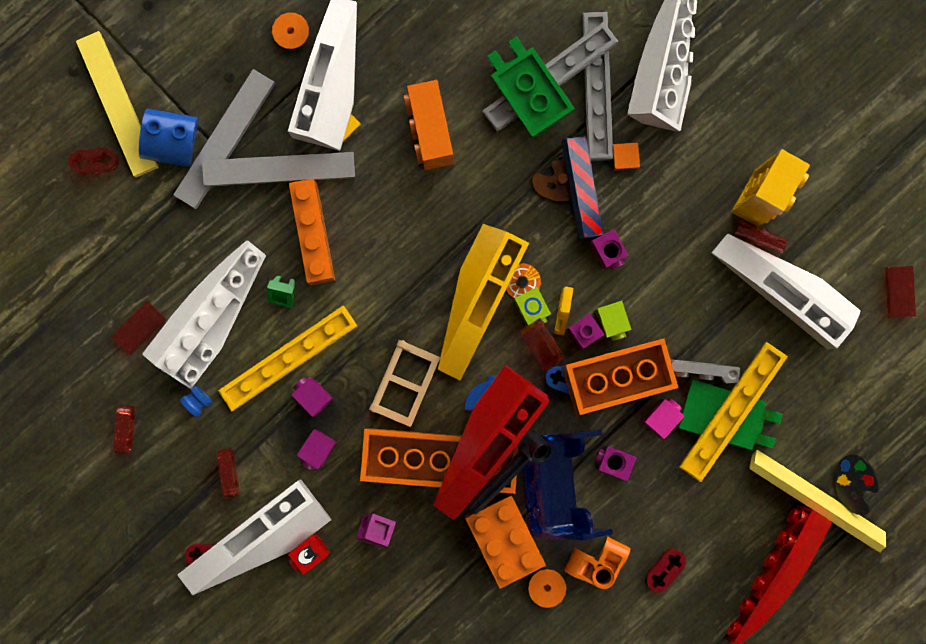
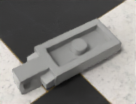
M670 359L675 376L689 377V373L699 374L698 378L714 380V376H719L724 383H738L739 367Z

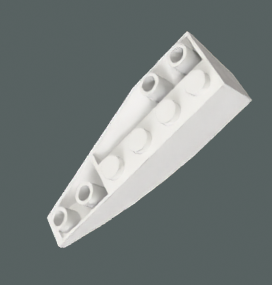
M245 241L192 291L142 355L156 367L191 389L222 349L266 255L252 243Z
M300 479L180 572L178 577L191 594L195 595L291 552L332 519Z

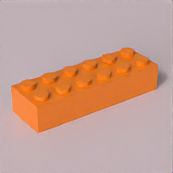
M366 428L364 429L360 481L441 487L462 436ZM518 444L488 482L518 454ZM517 475L500 491L501 493L515 494Z

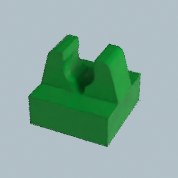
M276 276L274 280L269 281L267 286V302L292 308L295 295V280L290 279L289 284L281 283V276Z

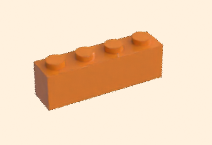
M314 178L289 183L307 283L317 285L335 281L318 184Z

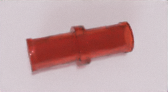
M743 220L739 222L735 231L736 236L738 235L755 242V246L760 247L762 245L780 254L784 252L787 246L785 244L788 243L787 238L768 232V229L765 227L761 229Z

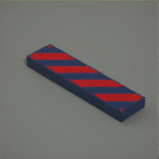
M586 137L563 139L561 142L579 239L602 236L604 234Z

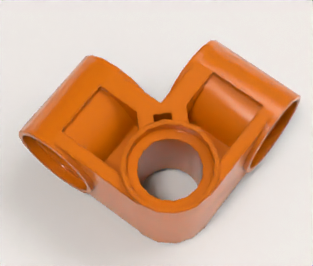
M607 536L606 543L597 559L575 547L564 571L598 588L608 589L614 584L620 569L624 566L631 548ZM605 569L609 571L610 576L607 581L600 582L596 580V574L599 570Z

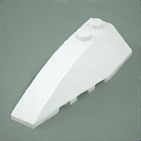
M664 0L655 19L639 63L628 109V115L642 124L672 131L681 130L692 76H688V63L693 62V52H689L690 38L695 36L692 15L696 14L697 0Z

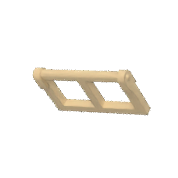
M398 340L397 347L369 410L411 427L440 357L410 345L404 340ZM402 350L431 361L422 386L392 375ZM389 380L418 392L408 417L379 405Z

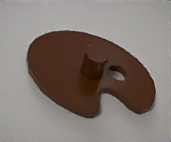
M555 160L551 163L554 171L553 176L548 177L542 174H535L533 176V187L540 196L556 202L572 200L565 160ZM553 183L555 184L556 188L554 190L548 189L547 184Z

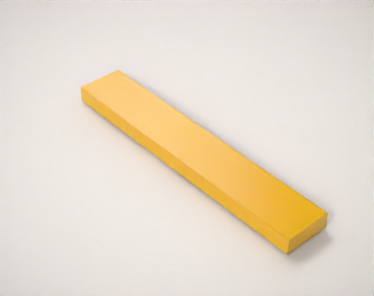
M343 305L222 387L218 392L233 412L358 326Z
M767 342L763 344L679 468L699 482H702L788 357Z

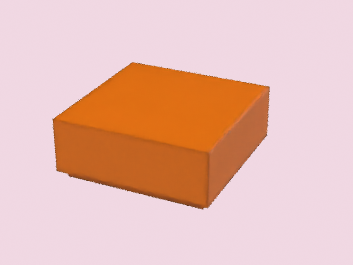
M638 143L613 144L614 171L640 168Z

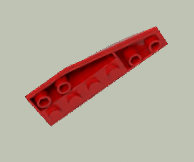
M505 365L474 406L433 506L455 520L493 476L550 402L548 395Z
M797 505L796 508L790 511L785 530H782L776 537V547L773 553H769L764 560L763 567L765 568L763 572L754 579L749 598H745L740 605L739 612L741 613L737 621H733L728 628L727 635L729 636L727 640L731 644L743 643L779 609L809 568L832 524L830 520L818 512Z

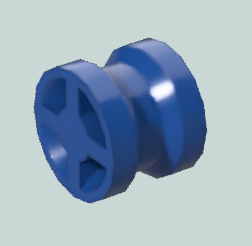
M196 385L191 388V392L187 396H183L180 399L182 405L196 417L202 414V409L205 406H210L213 403L209 396Z

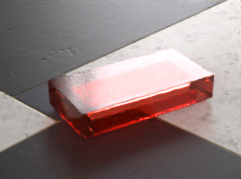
M913 266L886 267L888 318L916 316Z
M146 301L111 337L131 355L166 318L149 301Z
M541 318L519 331L544 372L565 359Z

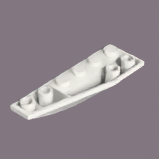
M330 1L304 74L288 132L294 139L338 151L341 150L354 105L356 1Z
M727 234L712 251V255L827 350L837 349L853 330L860 310L823 279L730 234Z

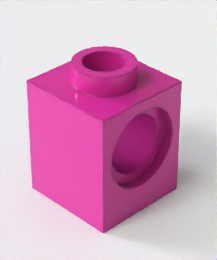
M660 399L641 422L659 438L665 439L683 419L684 415L680 412L682 408L674 400Z

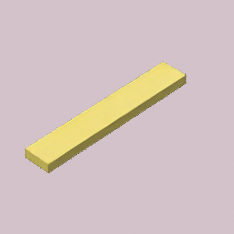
M98 31L77 40L76 43L133 176L139 177L159 168L156 161L140 159L141 125L102 34Z
M759 450L752 454L750 470L818 512L874 550L881 552L886 547L885 531L860 515L852 513L843 504Z

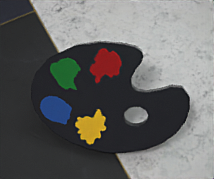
M855 454L847 455L839 461L835 472V485L841 502L852 513L857 515L868 514L871 508L865 499L864 493L865 491L878 493L880 490L874 468L865 458ZM851 492L856 493V500L852 499Z

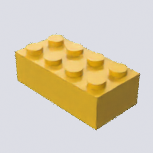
M781 149L754 170L731 212L756 227L763 223H768L770 219H775L777 215L781 216L784 211L788 212L796 200V197L793 196L796 189H801L809 177L806 171L810 165Z

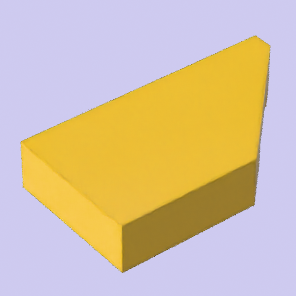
M564 287L561 289L554 330L555 334L564 336L574 288Z

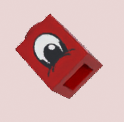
M315 532L288 554L290 557L289 563L296 572L301 571L304 575L331 552Z

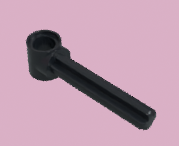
M528 430L518 443V448L521 451L467 505L473 514H478L530 461L533 464H540L550 457L552 447L537 431Z

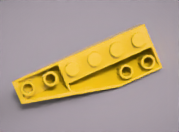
M485 224L482 225L460 269L438 370L461 381L529 245L528 242L506 231Z

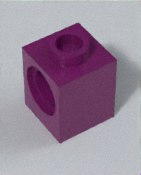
M615 229L590 242V246L603 270L608 267L612 271L625 264L623 259L629 256ZM605 246L615 248V258H608L604 254Z
M588 314L566 329L580 350L604 335L591 314Z
M303 377L293 387L296 391L292 396L312 417H316L334 399L313 377H309L307 380Z
M314 429L297 454L302 459L300 463L310 470L322 468L338 442L318 429Z
M605 445L604 449L598 450L594 463H597L596 469L628 481L637 457ZM612 455H617L620 459V464L615 469H610L607 464L609 457Z
M373 513L363 516L356 539L379 548L388 547L396 522Z

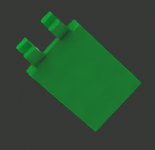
M516 36L508 42L510 44L509 48L515 55L514 58L504 64L496 50L487 57L489 58V63L496 71L491 75V78L533 139L574 112L575 108L535 49L532 47L526 51Z
M691 380L681 412L684 417L678 423L677 428L701 435L731 391ZM758 399L729 441V444L749 450L753 449L754 443L773 448L776 438L761 434L765 420L780 424L783 414L764 409L766 401Z

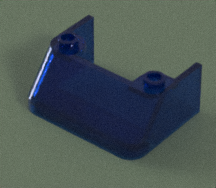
M602 430L541 435L552 447L550 457L540 464H533L530 461L522 469L528 528L533 537L538 539L584 541L613 534L612 529L593 528L591 513L586 508L577 507L572 457H578L584 452L585 437L602 435Z

